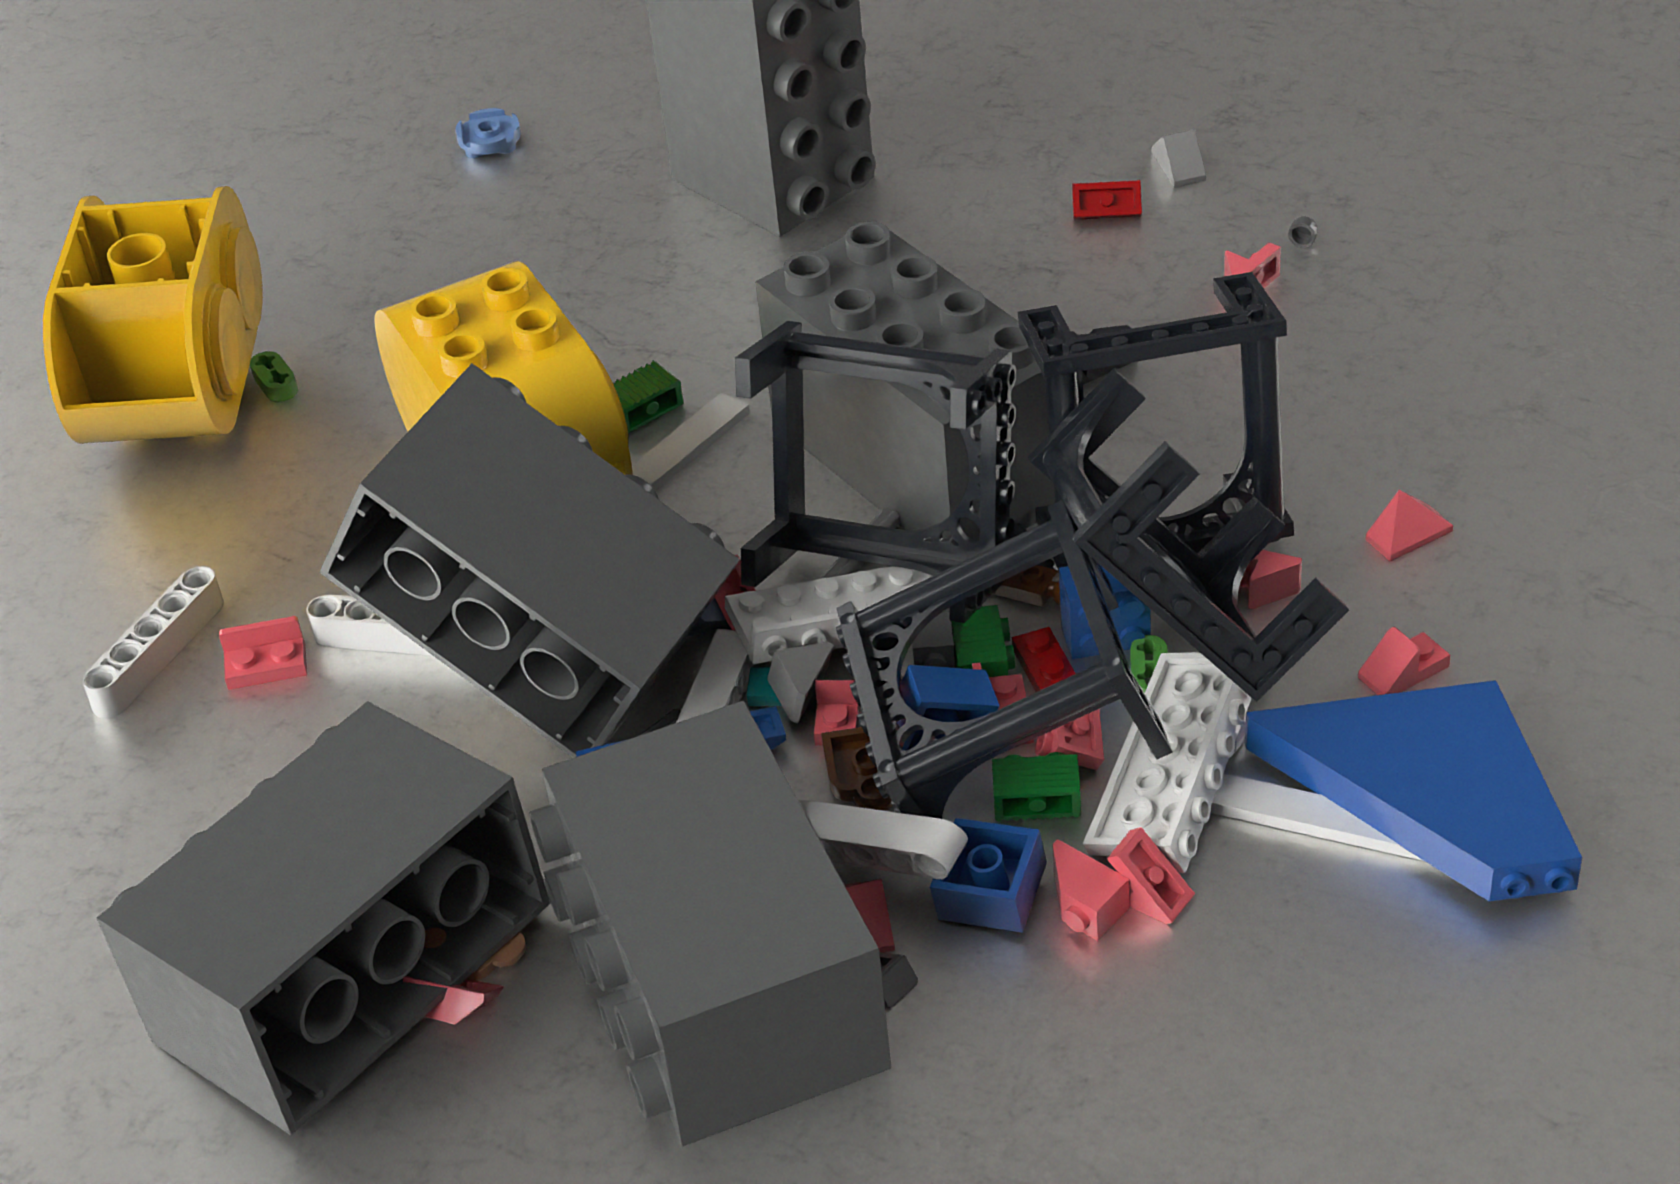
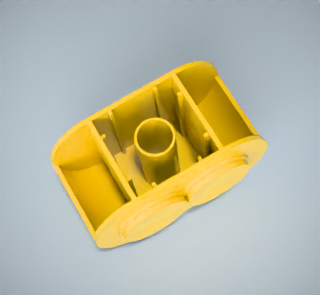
M217 187L210 198L105 205L99 197L94 195L84 196L79 200L47 292L43 313V347L50 391L59 419L67 434L75 442L86 444L222 435L232 431L236 423L258 325L261 319L263 286L256 243L249 229L241 202L231 187Z
M515 261L376 312L375 332L380 356L391 392L407 432L473 363L490 377L503 378L513 383L522 392L527 404L557 426H567L580 432L588 440L594 453L624 475H633L628 446L627 424L618 394L607 370L598 356L589 348L585 340L561 311L554 299L523 262Z

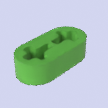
M264 351L251 358L250 368L254 381L268 399L275 402L290 400L297 394L298 387L294 373L278 353Z
M1144 635L1145 638L1134 640L1130 647L1131 671L1144 693L1148 687L1145 678L1152 677L1161 653H1168L1166 642L1155 635ZM1145 654H1153V660H1145Z

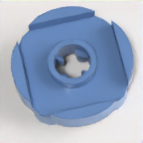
M488 108L469 114V120L463 125L462 120H460L455 129L458 144L465 150V154L469 158H478L482 155L498 152L501 154L511 153L516 149L515 143L521 136L518 117L513 113L512 117L507 116L504 109Z

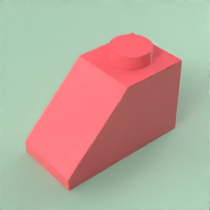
M1057 839L1052 844L1053 872L1061 919L1072 930L1079 933L1082 932L1098 941L1130 909L1129 878Z

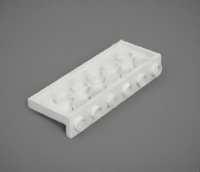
M895 566L859 571L852 574L725 596V610L752 663L756 664L772 661L774 652L782 649L821 642L834 644L833 649L842 648L843 645L836 633V627L840 625L837 607L852 601L856 609L860 611L932 576L920 571Z
M1200 652L1161 653L1145 695L1163 724L1173 753L1157 760L1133 721L1083 843L1089 855L1109 856L1130 830L1142 827L1164 856L1169 858L1172 866L1178 873L1186 872L1191 857L1196 854L1200 833L1204 823L1209 820L1211 804L1216 791L1222 785L1223 772L1229 757L1234 754L1235 741L1241 725H1244L1246 722V712L1251 701V697Z

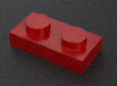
M1141 180L1072 184L1073 220L1142 217Z
M1049 626L1011 637L1014 653L1035 692L1076 674Z

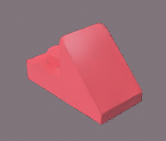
M1269 242L1258 252L1253 253L1249 259L1233 252L1225 251L1224 276L1253 272L1262 287L1266 288L1280 276L1281 247Z
M1262 550L1248 564L1240 582V586L1249 588L1248 608L1255 609L1299 593L1301 589L1302 558Z
M1393 626L1387 631L1358 671V678L1377 695L1400 693L1450 666V654L1424 632L1409 639Z
M815 680L817 699L814 726L815 745H823L821 733L858 728L859 719L857 714L860 713V706L856 702L850 688V684L855 682V680Z
M1142 827L1130 830L1107 858L1118 873L1129 878L1130 907L1165 924L1172 923L1195 895L1194 891Z

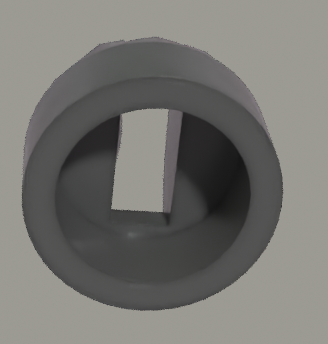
M1304 216L1299 217L1290 226L1288 231L1289 240L1295 246L1309 247L1317 237L1318 227L1313 219Z

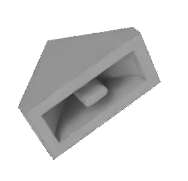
M1195 129L1162 136L1152 146V154L1174 187L1206 181V173Z
M821 642L774 652L767 680L790 721L797 724L816 692L815 680H823L827 672L834 644Z

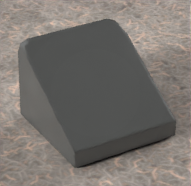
M879 952L884 1002L886 1007L891 1008L917 985L918 978L905 955Z

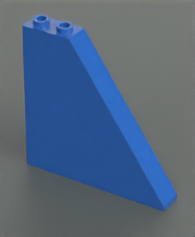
M1496 680L1246 712L1245 747L1248 751L1315 793L1328 798L1487 901L1516 899L1519 897L1577 890L1582 863L1581 853Z

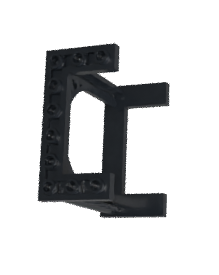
M1253 272L1213 278L1214 294L1226 313L1074 338L1057 305L1017 312L1019 328L1045 378L1049 434L1084 399L1082 371L1241 344L1245 434L1243 452L1234 473L1223 474L1224 487L1208 501L1184 513L1157 518L1198 553L1255 496L1286 526L1270 543L1279 541L1281 538L1294 536V522L1284 507L1278 337L1287 336V321ZM1054 485L1055 503H1057L1062 498ZM1230 498L1237 512L1226 513L1223 510L1224 502ZM1050 505L1035 508L1038 526L1052 519L1048 510ZM1207 514H1217L1216 516L1204 517ZM1064 552L1053 557L1058 571L1060 567L1068 566Z
M786 321L735 357L736 397L751 399L770 384L772 389L775 520L740 548L741 585L757 587L797 551L902 567L934 576L1012 539L1014 520L1010 518V504L1014 497L1015 485L1014 481L1010 480V466L1015 457V444L1011 442V428L1016 416L1015 405L1011 404V389L1016 381V367L1012 365V350L996 348L987 357L802 333L801 322ZM803 370L901 383L914 387L937 401L949 413L950 427L960 430L969 458L968 484L964 497L956 510L942 522L918 530L893 529L805 515ZM943 387L950 390V397L945 394ZM980 423L979 435L981 439L977 438L973 432V426ZM976 465H980V473L977 471ZM973 499L980 500V505L978 506L980 512L974 510ZM960 518H968L977 524L980 529V540H973L963 532L960 526ZM944 530L950 531L952 538L944 539ZM1005 580L950 606L949 620L965 623L982 607V604L992 594L996 593Z
M1113 368L1028 458L1035 467L1053 482L1079 529L1071 536L1074 542L1257 702L1349 609L1344 602L1315 577L1257 636L1255 635L1238 607L1240 582L1248 564L1286 527L1285 524L1254 496L1196 553L1157 518L1200 475L1197 469L1171 445L1164 441L1122 485L1093 461L1090 456L1146 399L1135 386Z
M1063 500L1048 506L1051 520L863 610L858 611L852 601L836 608L840 625L836 627V633L841 644L848 652L843 655V660L848 672L855 679V682L850 684V688L856 702L862 707V712L857 714L863 731L870 738V742L865 743L866 751L873 765L878 769V772L873 774V779L883 798L890 796L896 813L942 819L945 805L951 793L975 768L1004 752L1119 699L1122 701L1155 758L1158 760L1173 753L1163 724L1133 675L1109 612L1119 607L1110 580L1102 566L1072 539L1071 536L1079 528ZM1064 552L1102 662L993 713L973 720L940 722L924 718L911 710L905 703L901 693L900 683L903 678L901 668L911 644L924 627L937 615L957 602ZM906 719V723L900 727L897 722ZM924 730L920 742L912 749L903 751L906 739L915 731ZM940 734L946 735L940 739H935Z

